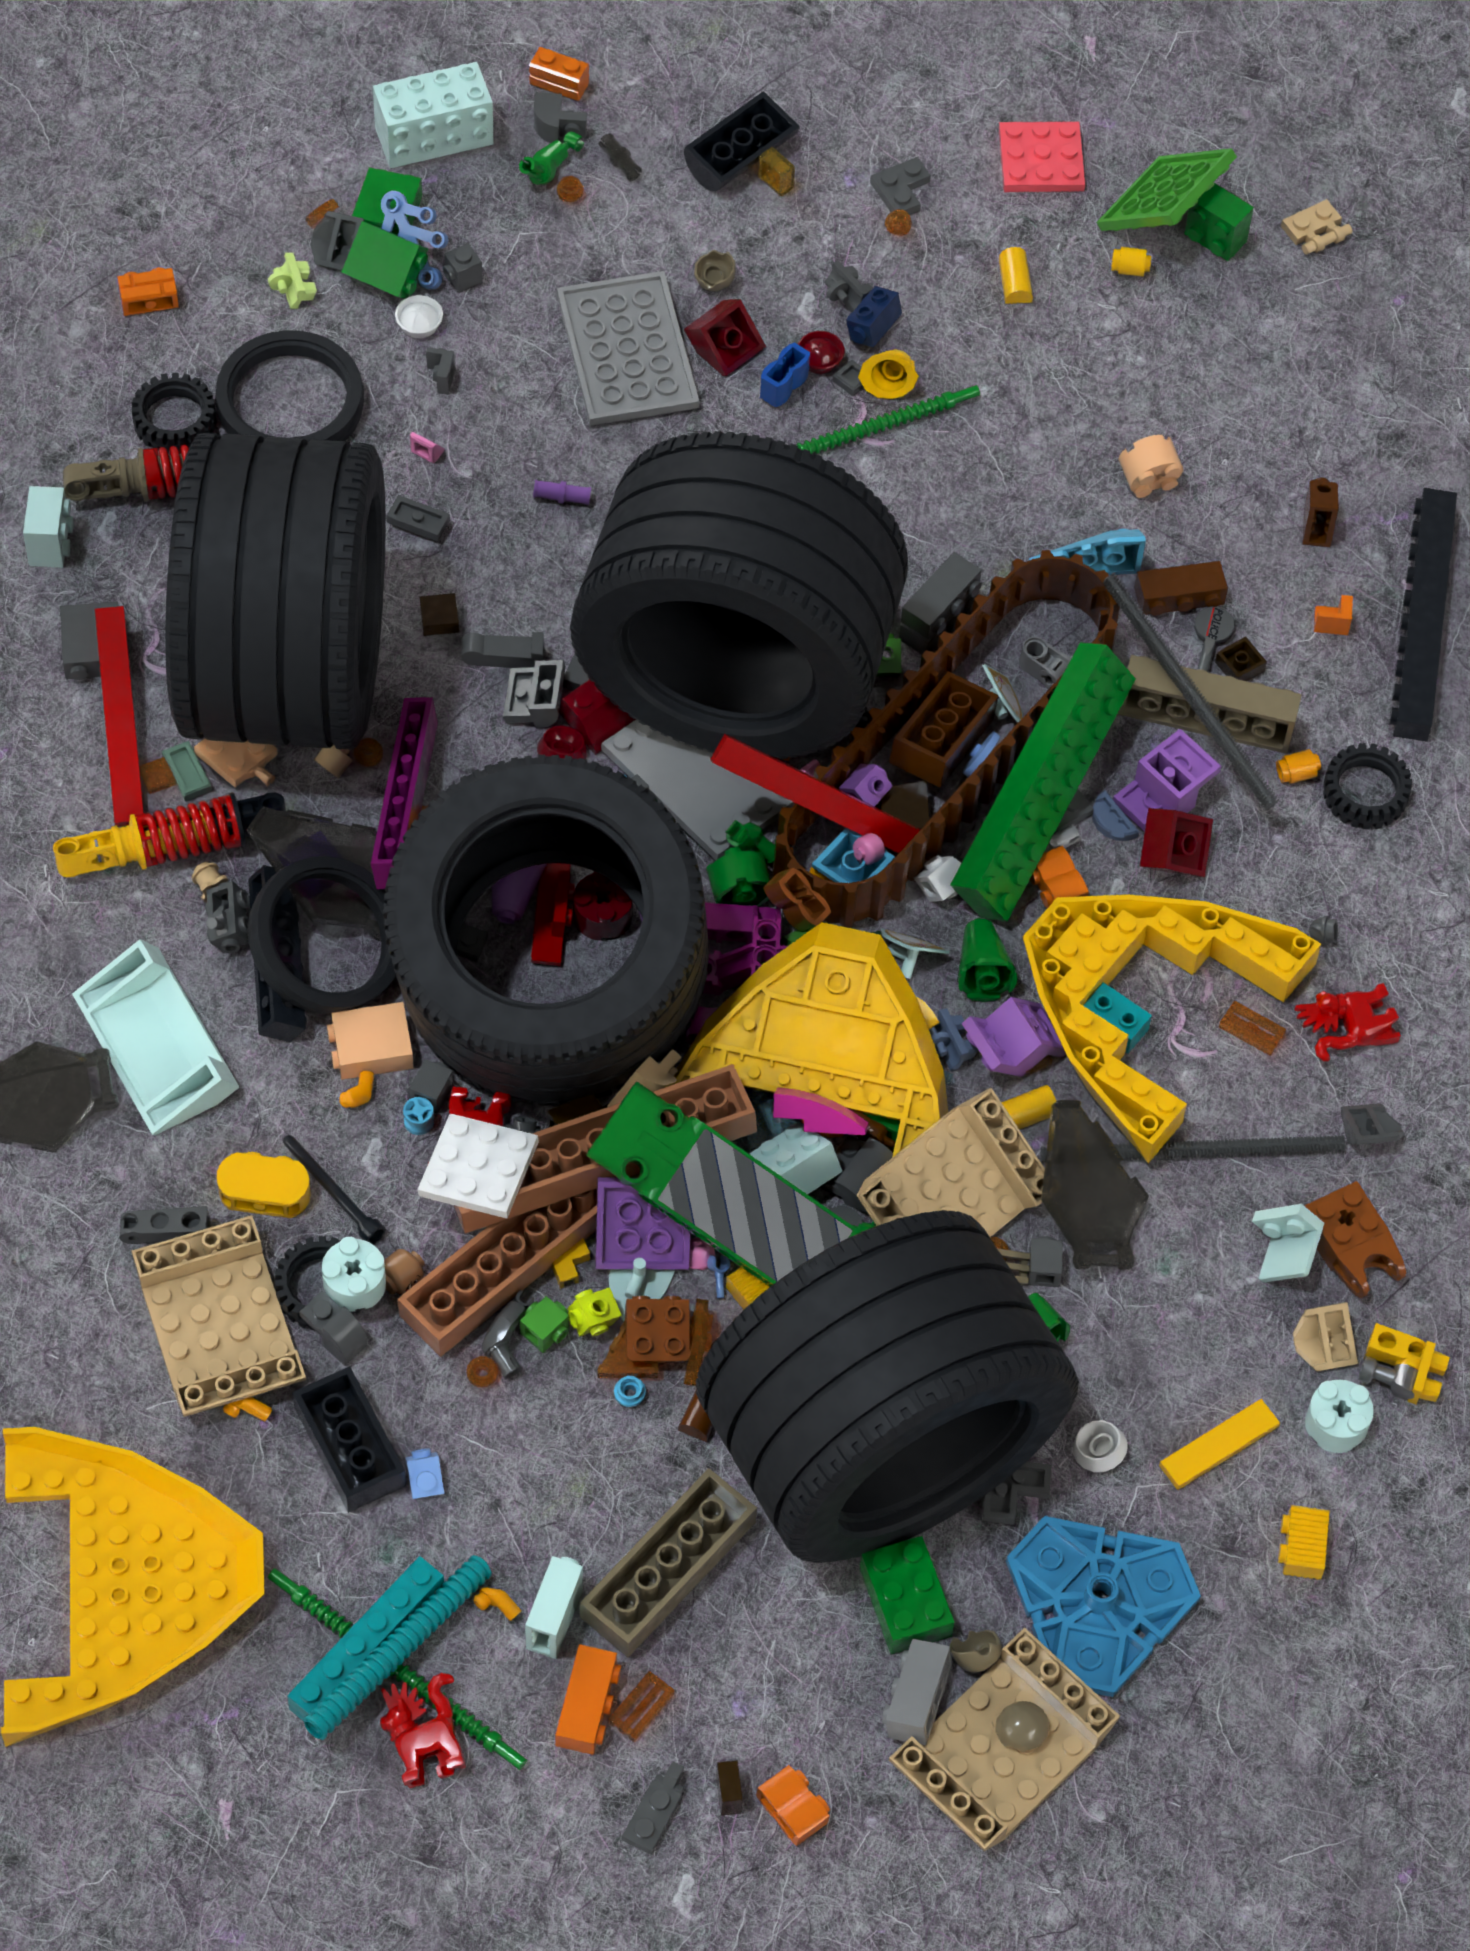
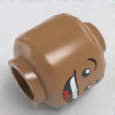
M397 1249L384 1260L386 1290L390 1294L397 1293L403 1295L424 1278L422 1267L425 1263L415 1251L410 1253L405 1249Z

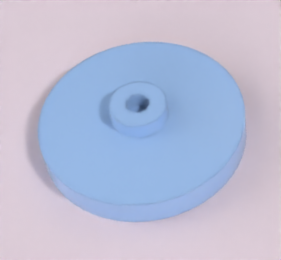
M994 731L981 745L977 743L969 753L972 757L962 771L965 776L969 777L987 758L1000 739L999 734Z

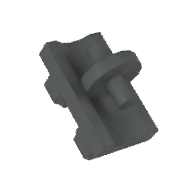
M840 261L833 262L832 271L824 282L829 287L827 297L832 302L840 299L851 312L857 308L873 287L869 283L861 284L857 280L859 277L858 271L853 266L844 267Z

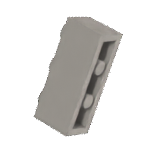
M912 1639L909 1650L903 1651L900 1662V1669H902L900 1678H894L891 1689L893 1699L891 1705L886 1704L883 1711L882 1723L886 1724L888 1738L907 1741L913 1736L921 1745L927 1744L952 1667L950 1646Z

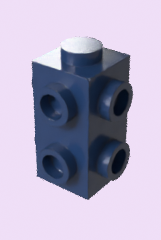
M874 286L846 319L850 341L874 348L902 314L899 293Z

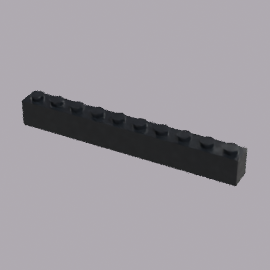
M1424 488L1421 498L1415 499L1413 515H1418V520L1413 521L1411 537L1415 538V544H1410L1408 560L1413 561L1412 567L1408 566L1405 583L1410 584V590H1405L1403 606L1407 607V613L1402 614L1400 630H1405L1404 637L1400 636L1397 653L1402 654V660H1397L1395 677H1399V684H1394L1392 700L1397 701L1396 708H1391L1389 724L1394 725L1393 737L1427 742L1432 728L1457 502L1456 492Z

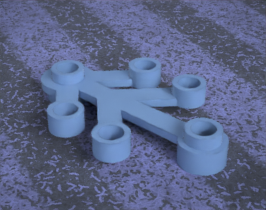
M389 191L383 196L381 210L385 217L382 229L392 233L396 221L399 227L398 236L419 244L417 239L429 242L435 248L442 249L446 247L448 236L444 232H431L410 225L405 215L415 216L422 223L432 224L437 217L436 211L433 208H421L408 204L404 194L398 191ZM392 200L396 201V207L394 209L390 208V203ZM426 211L430 212V218L428 220H425L424 214ZM441 235L442 242L437 245L436 237ZM427 261L425 267L419 271V284L426 289H436L442 283V273L439 269L430 267ZM427 273H430L431 279L429 282L425 281V275Z

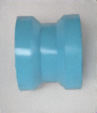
M414 1097L405 1103L403 1107L405 1128L415 1135L428 1133L434 1125V1112L431 1102L423 1097Z

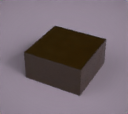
M455 593L419 596L423 636L459 633Z
M1246 636L1218 651L1215 658V663L1226 676H1232L1243 681H1249L1265 672L1267 661Z
M738 1760L717 1762L716 1781L721 1816L741 1814L743 1799Z

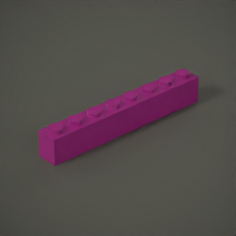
M433 697L404 698L371 860L376 889H385L390 867H394L392 866V860L400 842L404 843V834L410 829L414 820L418 821V814L422 809L438 726Z

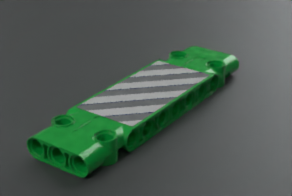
M637 1081L586 1154L590 1159L618 1177L622 1184L639 1192L638 1195L643 1200L769 1287L824 1250L861 1233L854 1226L695 1117L686 1116L678 1106L669 1104ZM667 1111L674 1116L675 1123L673 1127H666L661 1123L660 1115L662 1112ZM627 1163H635L639 1167L640 1175L637 1179H632L626 1174L625 1167Z

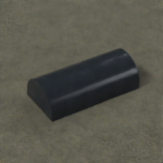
M763 91L688 144L684 149L685 161L694 178L703 187L710 191H718L799 132L800 126Z

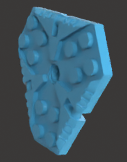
M1044 1516L1006 1558V1564L1017 1588L1021 1603L1024 1606L1026 1616L1031 1617L1034 1623L1032 1625L1034 1636L1099 1695L1113 1697L1152 1654L1154 1649L1152 1647L1156 1643L1161 1644L1199 1602L1201 1597L1178 1542L1118 1531L1116 1537L1106 1535L1105 1528ZM1102 1547L1114 1549L1113 1555L1101 1553ZM1103 1591L1108 1597L1099 1598L1093 1592ZM1053 1612L1054 1618L1046 1620L1044 1614ZM1138 1629L1146 1635L1143 1639L1135 1634Z

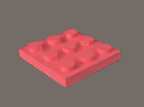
M999 122L1004 192L1084 191L1085 177L1080 122Z

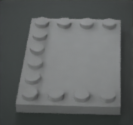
M664 271L557 288V298L590 426L699 408L697 390Z
M637 719L602 742L601 750L630 778L638 774L649 785V792L658 799V803L662 802L676 822L715 860L725 856L724 852L729 849L725 831L734 820L739 821L741 824L754 823L763 830L779 818L782 807L792 808L795 804L712 763L710 758L713 753L708 750H701L693 745L688 746L682 741L673 740L670 736H663L661 732L650 729V726L639 723Z

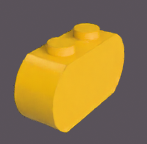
M236 1152L226 1157L217 1170L219 1197L224 1206L229 1210L293 1218L302 1213L309 1204L311 1191L308 1172L302 1163L290 1157L278 1156L275 1158L263 1156L257 1152Z

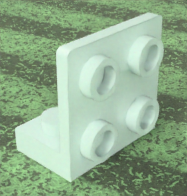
M1302 1204L1255 1211L1252 1222L1266 1236L1271 1237L1259 1280L1265 1283L1308 1276L1324 1222Z

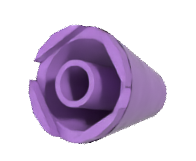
M547 864L523 868L507 875L491 886L492 913L497 917L498 921L513 924L522 918Z

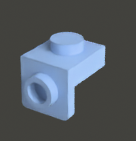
M430 1448L412 1451V1456L405 1458L412 1498L417 1499L444 1494L437 1452L431 1453Z

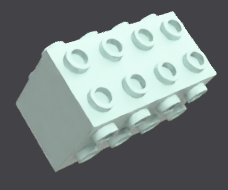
M477 62L373 85L375 129L390 168L494 144L493 102Z

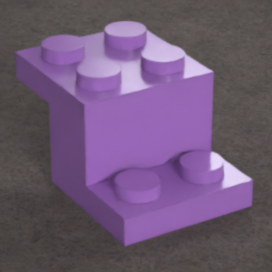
M1179 729L1138 761L1135 780L1114 795L1113 800L1145 832L1148 808L1169 809L1188 813L1195 808L1199 788L1220 773L1221 765L1186 733Z
M1010 997L986 1019L969 1016L962 1023L967 1031L966 1037L968 1041L978 1048L983 1056L981 1058L982 1063L992 1072L1022 1077L1047 1055L1061 1058L1066 1055L1054 1027L1040 1003Z

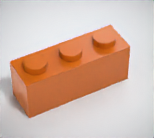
M579 1644L555 1734L556 1747L594 1755L596 1744H603L606 1733V1726L602 1725L604 1714L610 1715L614 1701V1695H609L612 1684L618 1685L622 1665L617 1664L616 1652Z

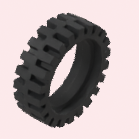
M167 373L161 374V380H158L155 376L150 379V384L145 382L141 385L142 390L138 389L136 391L135 398L132 400V419L137 436L140 440L143 439L147 447L151 444L152 448H158V450L160 447H165L169 454L171 446H176L178 451H180L181 445H187L190 448L193 440L199 433H213L216 424V409L211 391H208L207 385L205 383L201 384L198 378L194 377L191 380L188 374H183V377L179 378V373H172V378H168ZM172 396L189 398L201 407V415L194 424L185 429L174 431L159 429L150 424L146 415L148 409L155 402Z
M1359 743L1357 749L1354 745L1348 746L1346 751L1342 749L1338 752L1337 757L1334 756L1325 774L1323 796L1326 799L1328 809L1332 808V814L1335 817L1341 814L1340 821L1345 824L1349 819L1352 820L1351 826L1358 828L1359 823H1363V829L1370 830L1371 824H1374L1375 829L1382 828L1383 823L1388 826L1392 824L1394 819L1397 820L1401 816L1409 801L1412 787L1410 770L1406 769V763L1403 759L1398 761L1399 755L1395 752L1389 756V749L1384 746L1381 751H1378V744L1371 743L1369 749L1366 748V743ZM1368 766L1375 768L1390 777L1395 785L1396 793L1390 802L1381 806L1361 805L1345 796L1340 788V776L1346 770L1353 767Z
M319 1236V1240L314 1242L313 1237L306 1239V1244L304 1245L299 1241L294 1244V1250L292 1251L289 1248L285 1252V1258H281L278 1262V1269L276 1268L275 1292L282 1312L284 1314L287 1313L288 1319L293 1323L297 1321L298 1325L302 1328L309 1325L300 1317V1311L306 1305L301 1304L295 1299L291 1291L292 1277L295 1271L303 1264L323 1259L327 1251L339 1242L337 1238L331 1237L330 1241H326V1236ZM361 1308V1309H355V1312H351V1313L353 1314V1316H354V1313L359 1314V1312L362 1310V1308Z

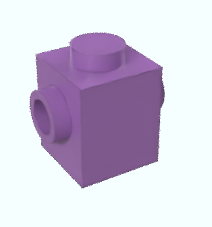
M860 764L839 789L875 807L893 785L887 779V773L881 766L877 764Z

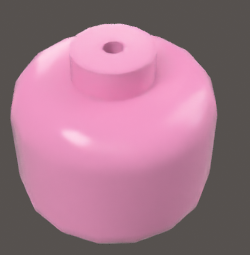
M868 833L854 841V856L859 863L862 864L863 859L865 865H871L883 858L885 846L878 835Z
M692 1238L690 1242L689 1268L705 1270L708 1268V1258L710 1255L715 1256V1250L700 1238Z

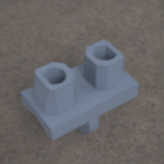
M947 1008L938 1011L937 1017L940 1023L930 1028L929 1032L939 1056L944 1057L950 1071L958 1070L963 1061L972 1059L975 1056L978 1048L974 1047L968 1039L963 1040L961 1037L965 1031L962 1025L964 1022L962 1015H950Z

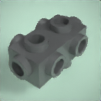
M233 881L223 882L214 888L206 890L207 937L210 943L221 951L234 953L240 949V945L248 943L249 918L246 916V908L250 906V898L248 893Z

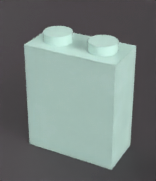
M552 1556L525 1624L527 1650L557 1659L583 1592V1566L579 1565L576 1560L569 1557H561L560 1559Z

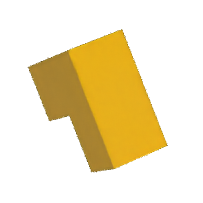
M584 1238L553 1262L552 1269L560 1289L564 1288V1282L574 1280L575 1284L579 1283V1275L574 1265L590 1260V1252Z

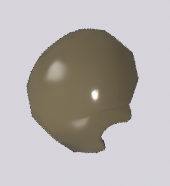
M714 249L708 254L701 256L695 263L694 277L705 290L718 292L726 289L735 279V260L728 251L721 253Z
M971 1630L965 1641L961 1642L958 1638H953L950 1643V1650L955 1661L962 1669L977 1673L988 1669L999 1659L1003 1644L995 1631L984 1630L976 1633Z
M1018 1701L1003 1709L996 1719L995 1731L1004 1746L1013 1747L1020 1752L1029 1751L1039 1747L1048 1736L1049 1720L1044 1710L1036 1704L1028 1701Z

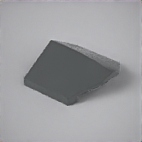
M327 211L325 217L314 228L310 243L315 264L342 271L360 224L364 219Z
M1381 1103L1341 1107V1116L1348 1144L1361 1145L1398 1141L1405 1134L1400 1124L1385 1111L1386 1108Z

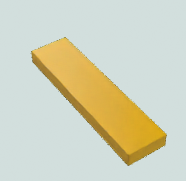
M1261 1398L1160 1461L1159 1467L1175 1488L1179 1490L1278 1428L1280 1422Z

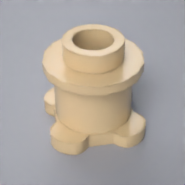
M214 862L199 864L194 869L191 877L193 883L200 886V890L203 893L201 898L204 902H207L206 890L214 888L223 882H228L226 875L219 874V867Z

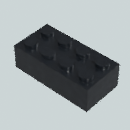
M350 1366L292 1392L294 1409L348 1513L406 1486L405 1470Z

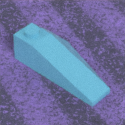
M1139 529L1112 530L1051 550V553L1054 557L1069 559L1075 554L1082 555L1083 564L1089 566L1095 572L1105 570L1109 575L1114 572V575L1137 574V571L1141 569L1146 539ZM1041 554L1031 557L1029 560L1040 558Z

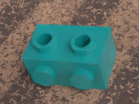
M1104 982L1083 1005L1129 1035L1125 1052L1127 1054L1149 1030L1152 1015Z

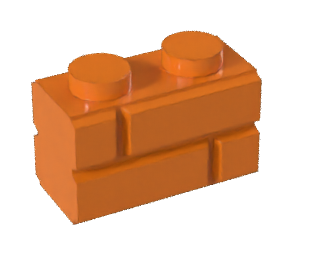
M543 47L538 48L530 62L529 81L531 85L553 93L562 94V96L576 101L581 99L588 87V63Z
M157 267L148 272H127L122 276H117L124 316L179 308L172 268L164 269Z

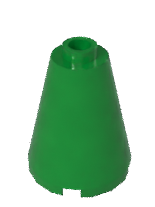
M982 918L974 919L965 926L957 978L961 993L962 991L965 992L967 998L974 1001H995L1000 999L1001 993L1008 990L1009 994L1013 991L1017 984L1016 968L993 923Z

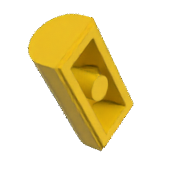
M1019 247L1007 248L999 255L1005 304L1032 303L1033 295L1026 251Z
M1048 1085L1001 1102L1019 1130L1058 1114L1056 1098Z

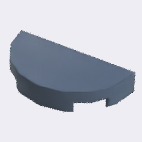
M1105 790L1099 794L1093 806L1092 814L1097 830L1104 836L1116 841H1129L1137 838L1139 831Z

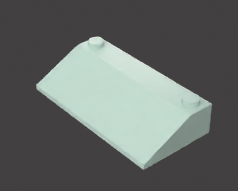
M139 939L72 993L152 1135L156 1136L218 1105L239 1088L238 1083L158 947Z

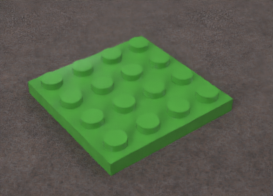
M1232 148L1159 156L1096 223L1101 231H1119L1129 228L1134 230L1140 227L1154 228L1161 225H1176L1182 220V215L1198 203V198L1214 186V181L1229 170V165L1237 156Z

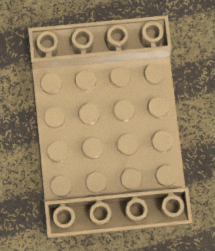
M989 1088L953 1108L864 1180L856 1196L876 1226L924 1212L960 1211L971 1215L991 1237L1025 1208L1037 1207L1058 1188L993 1089Z
M252 1215L132 1250L145 1302L183 1417L306 1380L298 1351L294 1349L262 1252L261 1240Z
M1024 1627L1002 1649L1000 1659L933 1723L926 1745H921L911 1736L889 1757V1761L983 1851H986L1005 1840L1096 1750L1119 1720L1120 1715ZM1018 1701H1028L1036 1704L1044 1710L1049 1720L1048 1736L1037 1748L1020 1752L1018 1749L1010 1746H1004L995 1731L996 1719L1003 1709Z

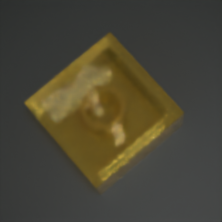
M771 147L760 155L759 178L782 197L794 189L795 166L776 149Z

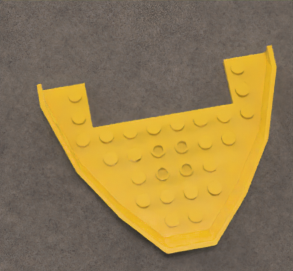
M823 922L762 964L705 1021L678 1065V1072L674 1075L677 1079L676 1084L734 1064L744 1087L775 1093L778 1087L801 1090L837 1102L848 1109L898 1120L900 1124L892 1157L948 1113L945 1075L917 997L884 939L879 934Z
M38 1427L3 1428L6 1503L70 1499V1676L4 1680V1727H1V1735L5 1747L103 1711L135 1695L206 1648L265 1594L263 1533L204 1488L133 1451Z

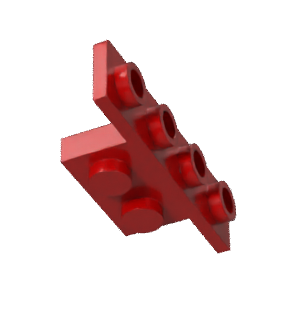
M547 864L539 880L531 953L532 963L560 966L564 929L565 926L571 927L573 909L567 908V901H573L575 883H569L571 864Z

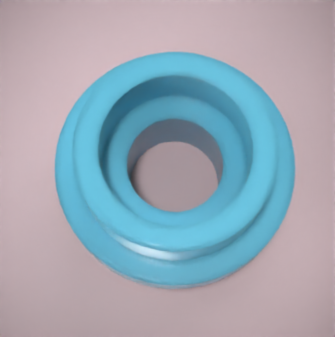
M634 1376L621 1378L614 1387L615 1399L623 1406H637L645 1398V1385ZM631 1389L635 1391V1395L626 1396L624 1392Z

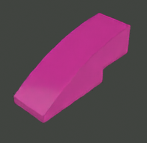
M780 1087L774 1093L773 1118L804 1119V1132L865 1135L868 1130V1122L837 1102L817 1094Z

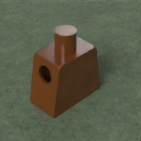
M1323 477L1309 482L1304 507L1302 545L1331 547L1339 509L1337 483L1329 482L1328 479ZM1316 514L1322 515L1325 521L1321 524H1316Z

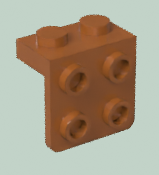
M633 1296L632 1299H626L627 1359L630 1362L688 1361L690 1356L689 1299H682L679 1296H666L663 1299H650L649 1296Z

